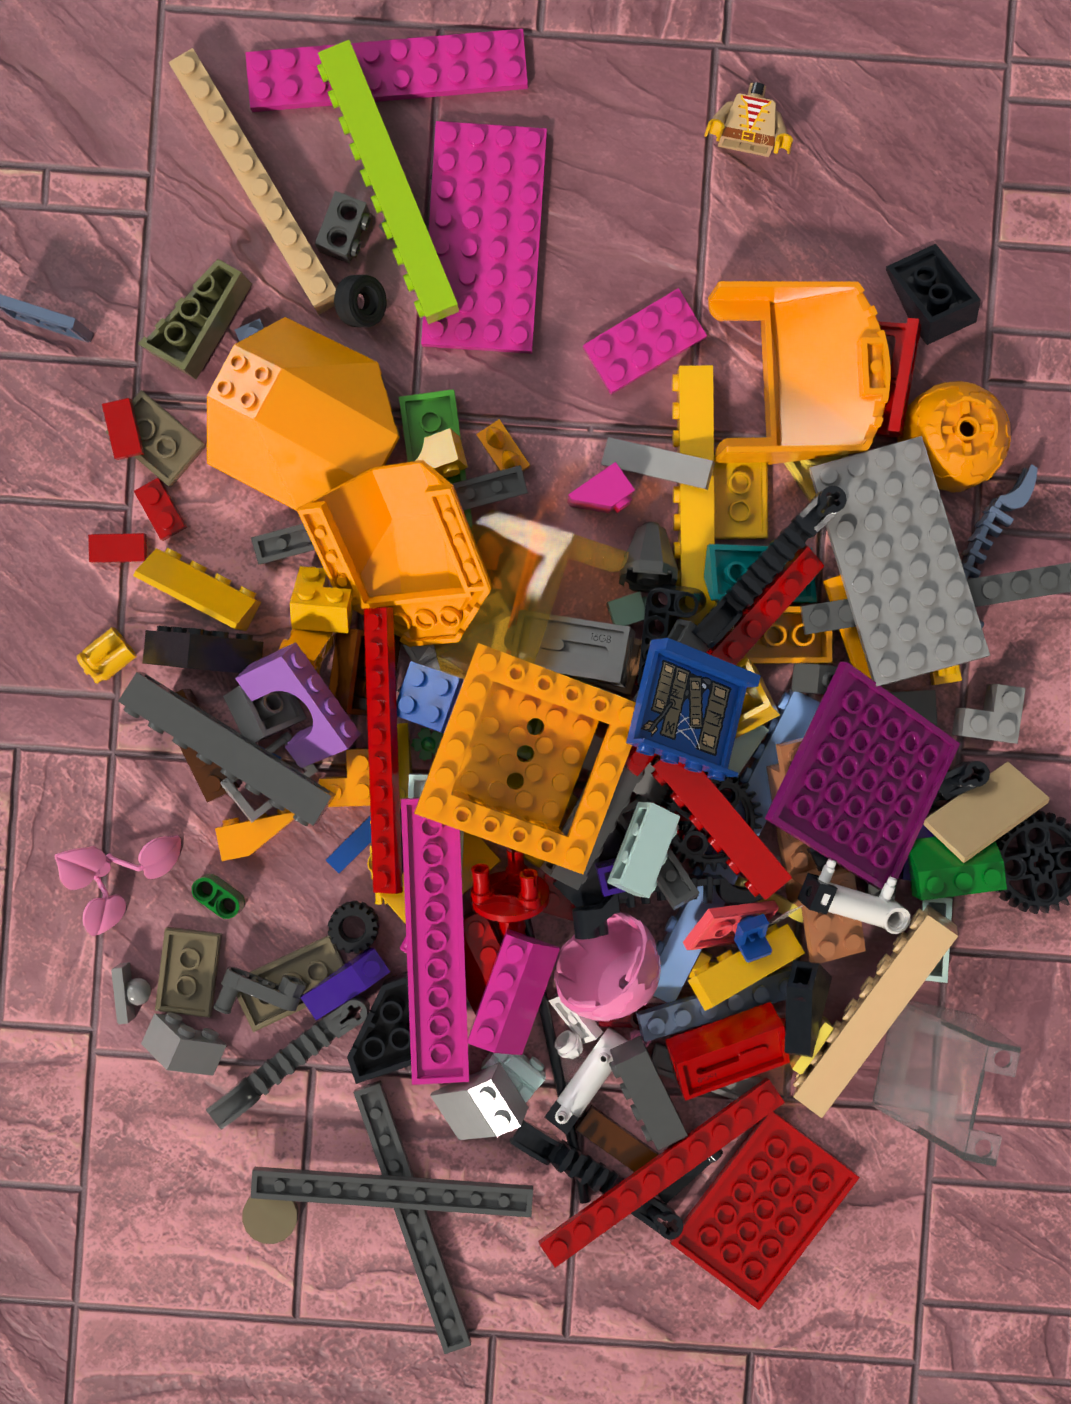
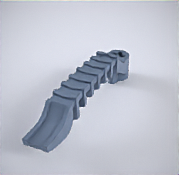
M1031 464L1028 469L1023 468L1012 490L1006 495L993 498L989 506L983 509V516L976 523L975 527L977 528L974 534L968 539L970 541L969 545L961 554L963 555L961 563L966 579H968V576L978 578L981 573L980 570L972 566L974 561L982 565L987 556L978 552L980 547L988 551L994 543L985 538L986 534L997 538L1003 530L992 524L993 520L1005 527H1009L1014 519L1002 511H1013L1023 507L1029 501L1037 479L1038 468ZM979 620L981 627L983 628L984 622Z

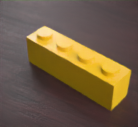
M788 923L778 928L777 924H774L767 929L765 937L772 948L771 955L747 963L740 951L733 954L730 949L716 957L719 963L710 967L706 963L693 970L696 976L689 979L688 982L705 1011L805 954Z

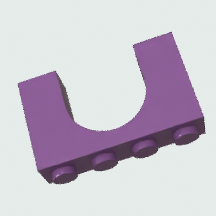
M296 642L249 664L235 678L251 701L274 691H284L295 695L308 707L313 718V725L298 731L285 745V748L300 768L347 750L361 734Z

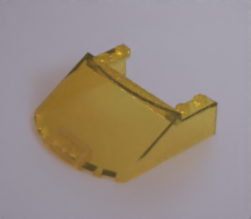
M490 510L470 529L493 588L459 642L434 644L440 670L465 678L477 643L534 664L568 558L608 572H616L625 566L629 552L578 536L574 533Z

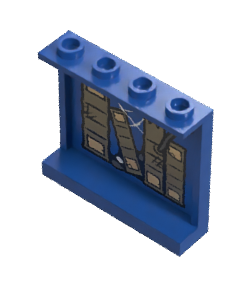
M670 638L651 640L626 743L637 747L636 752L649 756H654V754L660 755V760L670 764L683 763L685 764L684 769L697 773L702 771L708 772L707 777L714 780L725 781V777H738V772L728 769L746 689L747 687H758L761 675Z

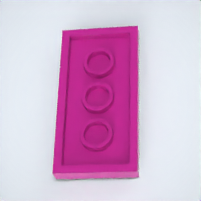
M678 288L585 343L583 349L610 395L703 341L707 335Z

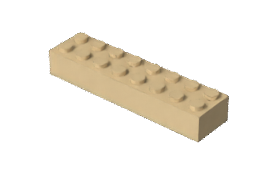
M927 905L924 911L920 908L916 911L910 920V930L907 934L904 931L899 934L893 943V953L890 956L885 954L876 966L878 968L876 976L874 978L869 976L860 988L861 992L858 1000L851 999L844 1009L843 1020L841 1022L838 1020L834 1022L832 1033L803 1074H796V1080L793 1083L796 1089L793 1097L819 1117L823 1118L958 937L957 925L929 905Z

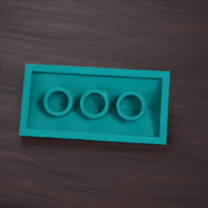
M707 545L704 580L711 601H718L724 596L727 589L737 582V578L747 571V567L758 559V555L769 546ZM815 577L792 603L817 602Z

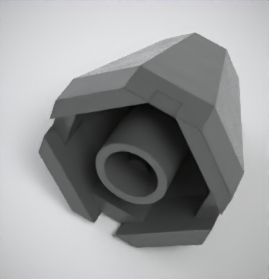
M645 522L642 526L637 527L621 564L619 584L624 586L625 582L629 583L630 590L648 593L663 584L676 585L678 568L666 529L656 522Z

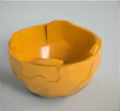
M964 381L943 382L918 395L908 405L902 438H897V443L922 436L938 489L950 493L962 492L984 481H988L999 470L1008 454L1011 442L1010 421L998 398L986 389ZM962 422H969L973 426L972 436L966 437L960 432V424Z

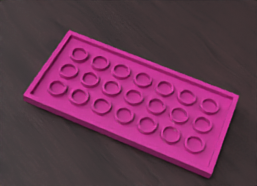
M436 121L428 233L458 303L459 312L431 324L427 323L424 316L422 322V347L532 354L547 128Z

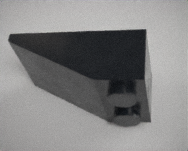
M936 244L886 266L887 274L908 318L920 319L922 327L920 337L926 345L977 322L981 299Z

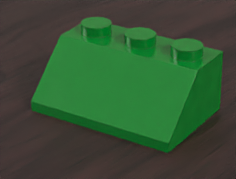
M936 836L916 838L908 856L912 896L922 901L1007 890L1004 861L996 841L963 863Z

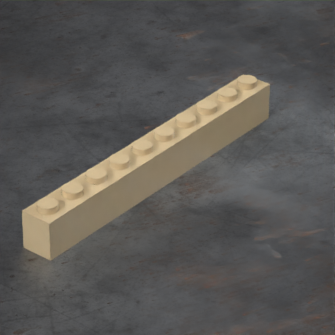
M192 48L171 60L169 64L316 312L320 315L335 306V286L196 52Z

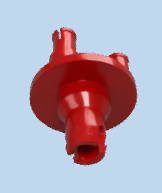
M506 847L508 866L505 871L489 875L490 868L486 864H476L471 868L473 887L470 894L471 905L480 916L498 921L501 943L506 929L526 935L525 920L541 913L547 907L550 900L547 883L538 876V872L535 869L527 868L524 864V853Z

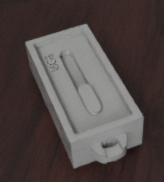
M520 610L518 624L507 630L505 645L514 657L573 679L626 687L636 633L631 627Z

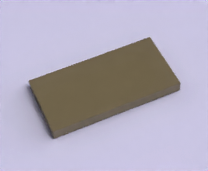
M327 935L249 973L280 985L283 975L295 976L307 983L303 993L305 994L344 966L345 961L339 949H337V945L332 944L330 941L331 936ZM238 992L237 999L253 1032L306 1008L302 1000H300L296 1011H287L243 992Z

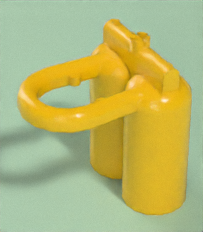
M111 627L83 649L76 657L85 674H89L94 682L99 684L103 680L110 679L135 659L137 654L125 642L120 632L116 628Z

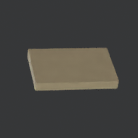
M141 390L132 400L144 454L134 457L166 485L172 487L207 445Z
M174 927L165 928L155 1011L209 1018L212 1016L222 933Z

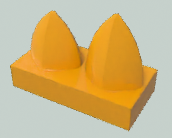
M500 419L476 434L499 471L520 465L522 471H525L530 467V464Z

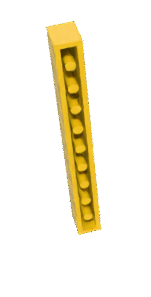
M713 365L679 366L677 374H672V391H677V402L672 403V419H677V430H673L672 446L677 447V453L714 461ZM714 469L708 490L678 483V486H673V503H678V514H673V531H678V542L673 543L674 559H678L676 585L699 589L706 597V605L702 611L691 617H679V619L691 621L696 625L715 605V601L710 599L704 580L707 545L715 544ZM686 596V606L690 609H694V599H692L689 596Z

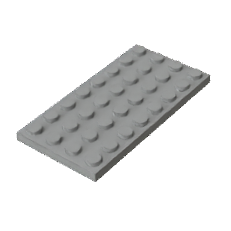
M922 436L810 467L809 472L816 494L829 486H838L846 494L847 501L844 508L826 524V529L872 680L876 682V686H883L990 656ZM832 496L827 497L828 501L821 511L832 505Z

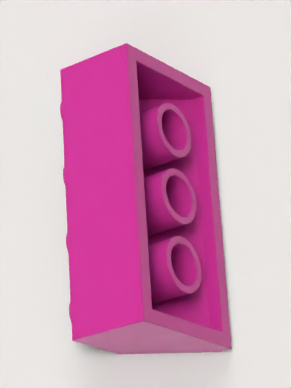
M506 929L468 1036V1044L493 1053L523 1054L560 947Z

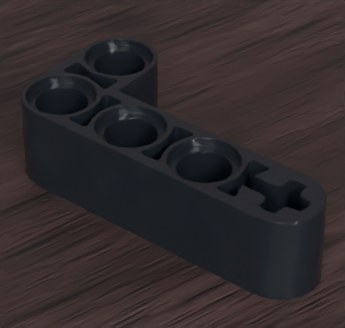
M663 584L648 593L639 661L638 688L640 687L651 640L667 638L676 623L677 616L691 617L702 611L706 605V597L701 590L679 585ZM659 592H663L667 596V605L659 601ZM686 596H689L692 599H694V609H690L686 606ZM656 620H660L664 624V632L656 629Z

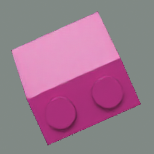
M614 462L568 494L567 503L570 507L608 514L615 510L616 513H619L631 504L630 502L633 500L631 497L635 489L618 464Z

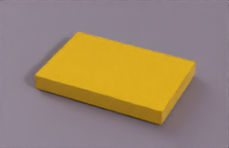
M714 455L715 540L768 539L767 462L716 463V455Z

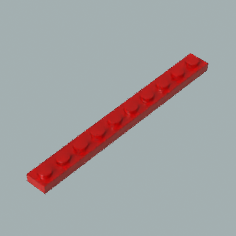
M804 546L802 549L797 550L794 554L795 557L783 566L784 569L772 578L773 581L763 588L761 595L754 598V603L743 611V615L712 649L706 652L707 654L734 665L741 661L824 567V564L809 546ZM632 746L625 766L632 774L638 776L657 754H654V756L644 755L636 752L637 747Z
M391 607L364 609L373 893L398 894L403 892L394 614Z
M766 1077L688 1133V1137L671 1145L540 1239V1247L556 1268L785 1103Z

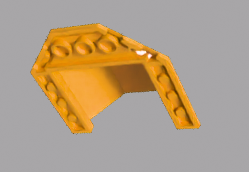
M287 317L234 344L207 394V464L296 511L298 507L373 467L385 466L400 436L393 419L392 407L387 390L384 387L379 363Z
M424 460L373 467L297 509L332 587L351 589L352 609L364 615V609L393 608L394 634L401 637L399 641L409 647L459 642L493 588L454 485Z

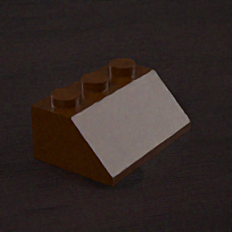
M349 628L348 633H336L329 690L338 700L346 714L367 716L364 630ZM394 635L395 674L397 673L401 643L399 641L401 637Z

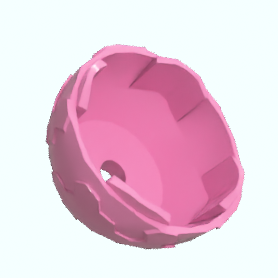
M626 912L615 913L607 919L608 935L592 939H576L574 934L559 951L556 959L557 967L554 971L557 994L561 999L560 1001L577 1015L595 1021L619 1019L634 1013L643 1005H646L657 989L661 972V960L657 952L655 939L641 920H637Z

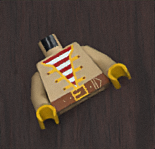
M758 82L750 83L748 95L739 93L734 101L726 102L708 122L704 133L705 137L708 134H714L717 137L718 147L766 157L770 156L773 147V152L778 154L780 148L787 150V154H790L793 142L792 136L787 133L781 113L776 110V102L764 98L766 86Z

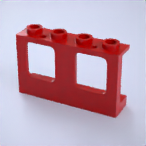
M908 318L907 323L878 321L881 330L885 331L886 336H892L896 341L891 364L889 399L885 404L882 416L883 421L875 434L876 436L902 438L922 328L920 319Z

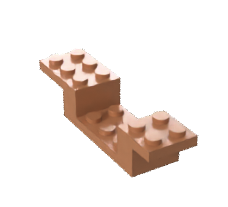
M803 738L776 744L778 764L766 766L772 802ZM776 826L781 863L792 877L785 884L787 900L798 907L802 906L809 961L821 964L866 951L861 921L830 912L825 915L811 911L797 899L807 874L811 873L820 876L821 871L817 870L814 860L807 851L809 846ZM836 864L830 882L857 890L855 875Z

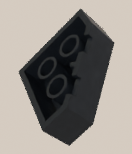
M157 626V631H145L142 664L241 673L249 664L262 659L264 642L253 641V635L236 633L235 639L229 638V632Z
M408 971L385 979L347 1056L356 1084L411 1066Z

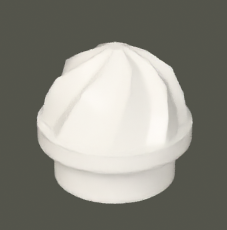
M566 1030L557 1037L555 1048L562 1058L575 1059L583 1051V1042L577 1033Z

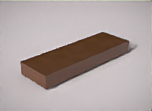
M593 1105L590 1106L576 1126V1130L633 1172L659 1155L658 1152Z

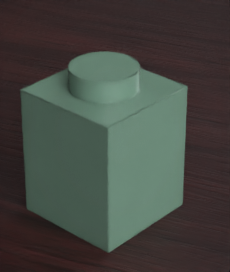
M639 591L607 602L606 605L612 623L628 626L644 621L647 597H641Z

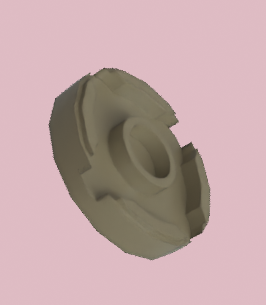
M250 1196L243 1208L242 1222L246 1232L254 1240L263 1244H276L284 1241L293 1232L298 1221L299 1209L296 1201L254 1199Z

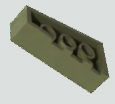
M217 259L193 285L194 289L184 299L181 297L175 304L176 308L165 319L161 318L155 325L156 329L147 338L144 336L138 344L152 355L197 380L252 283L241 271Z

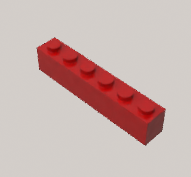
M661 756L650 764L655 769L651 774L661 786L667 784L673 791L669 795L680 809L686 806L692 813L688 818L699 831L704 828L711 836L707 841L715 851L719 853L723 850L729 857L726 864L736 875L741 872L748 881L744 885L754 897L760 894L761 897L767 900L792 879L791 875L703 771L701 773L684 769L685 764L680 762L678 764L666 763L660 760Z

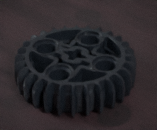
M739 775L732 780L730 777H725V781L709 778L713 783H716L715 786L719 791L724 788L732 790V799L729 803L734 809L739 801L742 802L745 811V822L753 831L754 829H762V825L756 823L755 819L763 817V814L754 812V809L761 806L760 802H751V799L756 796V792H745L750 786L749 783L745 782L739 785L738 783L741 779ZM666 788V792L671 795L673 791ZM671 797L669 799L661 798L660 801L667 805L666 810L672 813L677 811L689 820L688 817L692 815L689 810L680 809ZM691 821L680 838L676 833L671 840L669 846L674 845L672 848L674 855L679 852L681 853L679 857V862L681 863L689 858L690 868H694L696 863L699 862L701 871H705L706 865L710 864L711 870L715 872L717 863H720L724 870L727 869L726 861L729 857L724 852L703 854L710 845L707 839L711 836L709 834L705 836L701 831L695 829ZM692 835H698L701 839L700 846L696 849H689L687 847V839Z
M1036 811L1035 815L1032 814L996 840L1004 861V868L1009 860H1013L1014 868L1009 873L1005 871L1007 890L994 892H1002L999 896L1001 900H1009V906L1014 908L1018 906V909L1023 912H1027L1029 909L1031 913L1038 914L1040 909L1041 912L1049 914L1050 907L1060 911L1059 902L1067 906L1070 905L1067 897L1071 896V823H1066V819L1063 817L1056 818L1054 813L1049 812L1045 816L1044 811ZM1032 828H1035L1037 836L1033 841H1030L1028 834ZM1049 829L1061 836L1065 843L1051 845ZM1016 836L1018 850L1005 852L1010 841ZM1067 851L1068 860L1065 864H1062L1060 857ZM1068 872L1065 880L1058 887L1056 874ZM1023 879L1026 895L1015 890L1009 881ZM1044 883L1045 892L1038 896L1037 888L1040 884Z

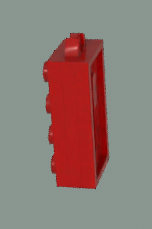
M771 1002L665 1039L674 1077L685 1101L790 1063L789 1054L785 1053L786 1018L778 1016Z

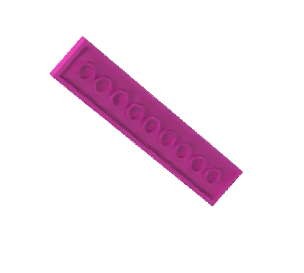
M523 29L351 43L375 102L528 89ZM334 45L245 52L251 111L263 112L333 106L328 95V91L332 90L329 81L323 83L317 65L321 64L318 52Z
M401 798L412 1085L469 1082L460 830L414 814L419 798Z

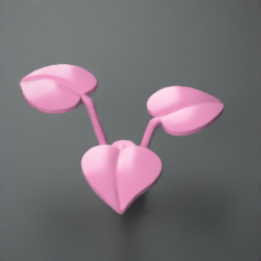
M178 835L174 837L163 836L149 841L139 853L138 861L140 865L118 859L110 853L105 856L95 846L77 848L55 854L61 883L70 890L81 889L89 885L94 879L102 892V898H95L89 901L83 912V925L91 936L100 935L115 926L121 920L126 910L124 899L117 894L109 896L100 878L110 872L111 862L136 871L143 870L145 877L148 879L159 878L169 872L177 862L181 851V838Z

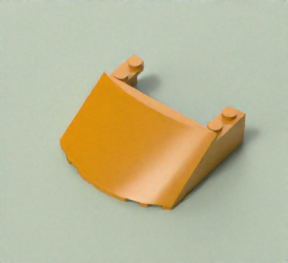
M720 281L717 283L708 297L710 314L716 320L761 321L766 437L726 438L722 440L716 447V463L768 462V465L861 453L869 449L878 428L881 427L885 404L889 399L891 365L886 334L884 330H881L876 317L878 312L875 306H871L863 293L865 290L859 282Z

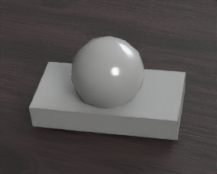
M130 962L120 963L111 970L118 1024H127L136 1017L135 1005L144 1004L151 996L150 984L145 979H132Z

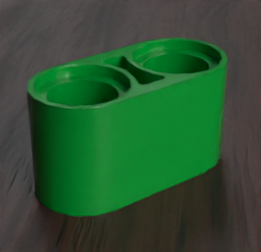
M214 874L204 875L192 885L193 897L223 919L233 918L245 906L244 896ZM203 881H207L212 885L213 892L211 895L203 892ZM225 898L234 900L236 904L234 911H230L225 907Z

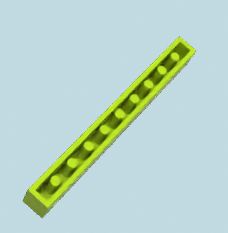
M350 40L318 52L321 64L317 65L323 83L326 81L330 83L332 90L328 91L333 108L339 107L343 116L338 118L344 134L350 133L353 143L349 144L355 161L361 159L364 169L360 170L365 186H372L375 195L371 196L372 203L376 212H382L386 221L381 223L387 239L393 238L396 248L392 249L398 266L404 264L407 271L403 278L408 291L414 290L418 300L414 301V305L419 317L425 316L427 323L431 324L458 313V303Z

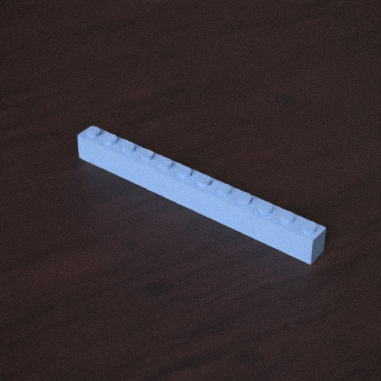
M790 690L789 693L784 692L777 705L780 708V716L768 722L766 726L769 729L764 742L760 743L754 751L752 757L755 760L751 768L746 767L741 775L740 782L750 784L745 792H756V796L751 799V802H760L761 806L754 809V812L763 814V817L755 819L756 823L762 825V829L767 821L764 818L772 804L766 766L778 764L776 744L804 738L820 704L819 701L801 692ZM739 801L735 810L745 821L744 807L742 802ZM754 829L755 834L759 836L762 829ZM709 845L703 854H717V852ZM717 863L715 872L711 870L710 864L706 865L705 871H701L696 866L692 872L696 876L703 875V873L721 874L723 878L733 885L739 876L728 865L727 869L724 870L720 863ZM713 885L712 904L703 903V886H697L699 891L697 900H691L680 906L676 916H671L665 926L667 934L663 942L659 940L656 944L661 960L659 983L653 996L667 1003L677 999L701 949L687 950L683 941L709 908L723 907L725 901L718 896L715 885Z

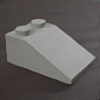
M500 1062L469 1075V1082L452 1083L432 1092L430 1095L459 1140L497 1137L521 1127L529 1108Z

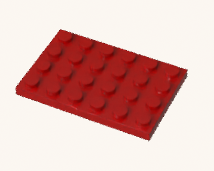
M773 1111L756 1124L684 1219L681 1235L676 1239L670 1240V1244L756 1309L760 1310L860 1177L856 1172Z

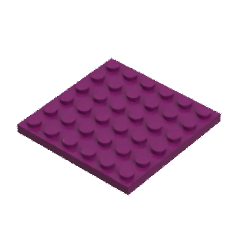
M840 662L764 819L828 859L831 858L836 861V864L882 891L888 877L898 879L960 743L886 689L876 686V682L850 663Z

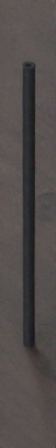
M531 918L526 919L525 933L527 936L535 938ZM545 990L539 1006V1012L557 1097H559L566 1087L561 1058L555 1048L556 1034ZM574 1124L566 1135V1139L571 1147H576L580 1150ZM575 1177L580 1203L590 1202L587 1183L583 1185Z

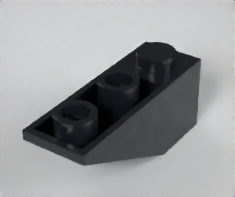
M793 960L786 986L785 1053L813 1057L832 976L819 963Z

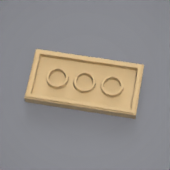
M1006 762L990 773L986 784L960 794L928 816L923 825L965 863L1048 804L1049 797L1012 764Z

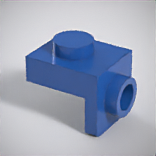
M764 914L755 917L752 915L747 916L737 924L734 941L747 963L772 953V948L765 937L769 922Z

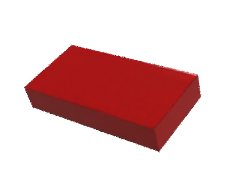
M125 398L103 403L102 408L114 459L121 460L144 454L132 399Z
M145 533L88 534L90 563L144 562L147 559V534Z

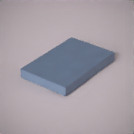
M0 294V310L11 318L87 343L91 342L94 333L76 318Z

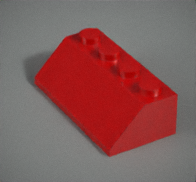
M474 910L463 915L466 997L476 1015L501 942L492 921L480 916Z

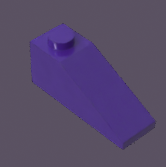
M369 947L300 998L314 1019L318 1020L368 989L390 973L377 951Z

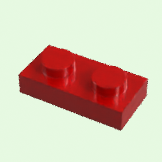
M156 478L134 490L160 540L164 541L187 528L161 479Z

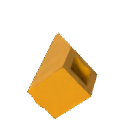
M286 808L284 811L277 809L278 814L267 816L265 812L252 823L249 820L240 822L239 817L222 820L223 825L215 828L221 860L236 859L255 853L295 820L293 818L294 813Z

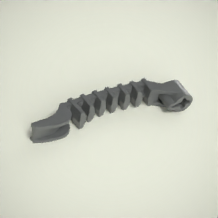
M356 995L332 1010L322 1020L315 1022L309 1030L302 1032L296 1040L289 1042L288 1046L283 1050L280 1049L274 1057L267 1059L261 1067L253 1070L251 1075L243 1078L231 1090L206 1108L207 1113L220 1130L251 1108L261 1098L262 1094L267 1095L271 1087L275 1084L279 1085L286 1075L293 1074L299 1065H304L308 1061V1058L319 1054L321 1048L324 1046L328 1047L334 1038L337 1037L339 1039L363 1023L370 1011L369 1001L362 995ZM352 1006L354 1008L358 1006L362 1008L360 1013L356 1012L347 1017Z

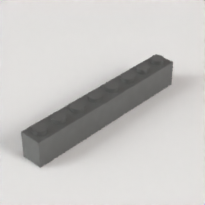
M136 672L118 702L125 706L123 710L135 718L142 716L149 721L148 726L161 734L164 731L174 737L172 741L176 745L184 749L192 748L198 752L197 758L209 765L214 762L222 767L220 771L222 774L232 780L239 778L246 783L244 787L256 795H260V793L270 798L269 803L281 811H284L285 808L294 813L293 818L304 826L309 824L314 826L317 824L336 795L146 673Z

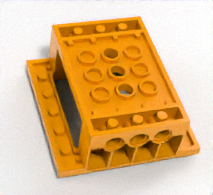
M477 643L414 814L584 874L632 747L626 741L636 702ZM538 718L543 723V729L539 734H530L527 730V724L531 719ZM599 721L609 724L572 825L568 835H564L559 826ZM528 745L532 748L533 756L530 760L521 761L518 759L517 751L521 746ZM517 772L523 777V782L518 788H511L507 785V777L511 773Z

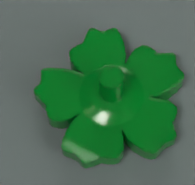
M421 728V731L418 733L419 738L412 739L411 744L415 751H420L419 759L426 761L427 759H432L433 754L436 755L439 747L438 743L441 742L443 733L435 730L431 734L430 728Z

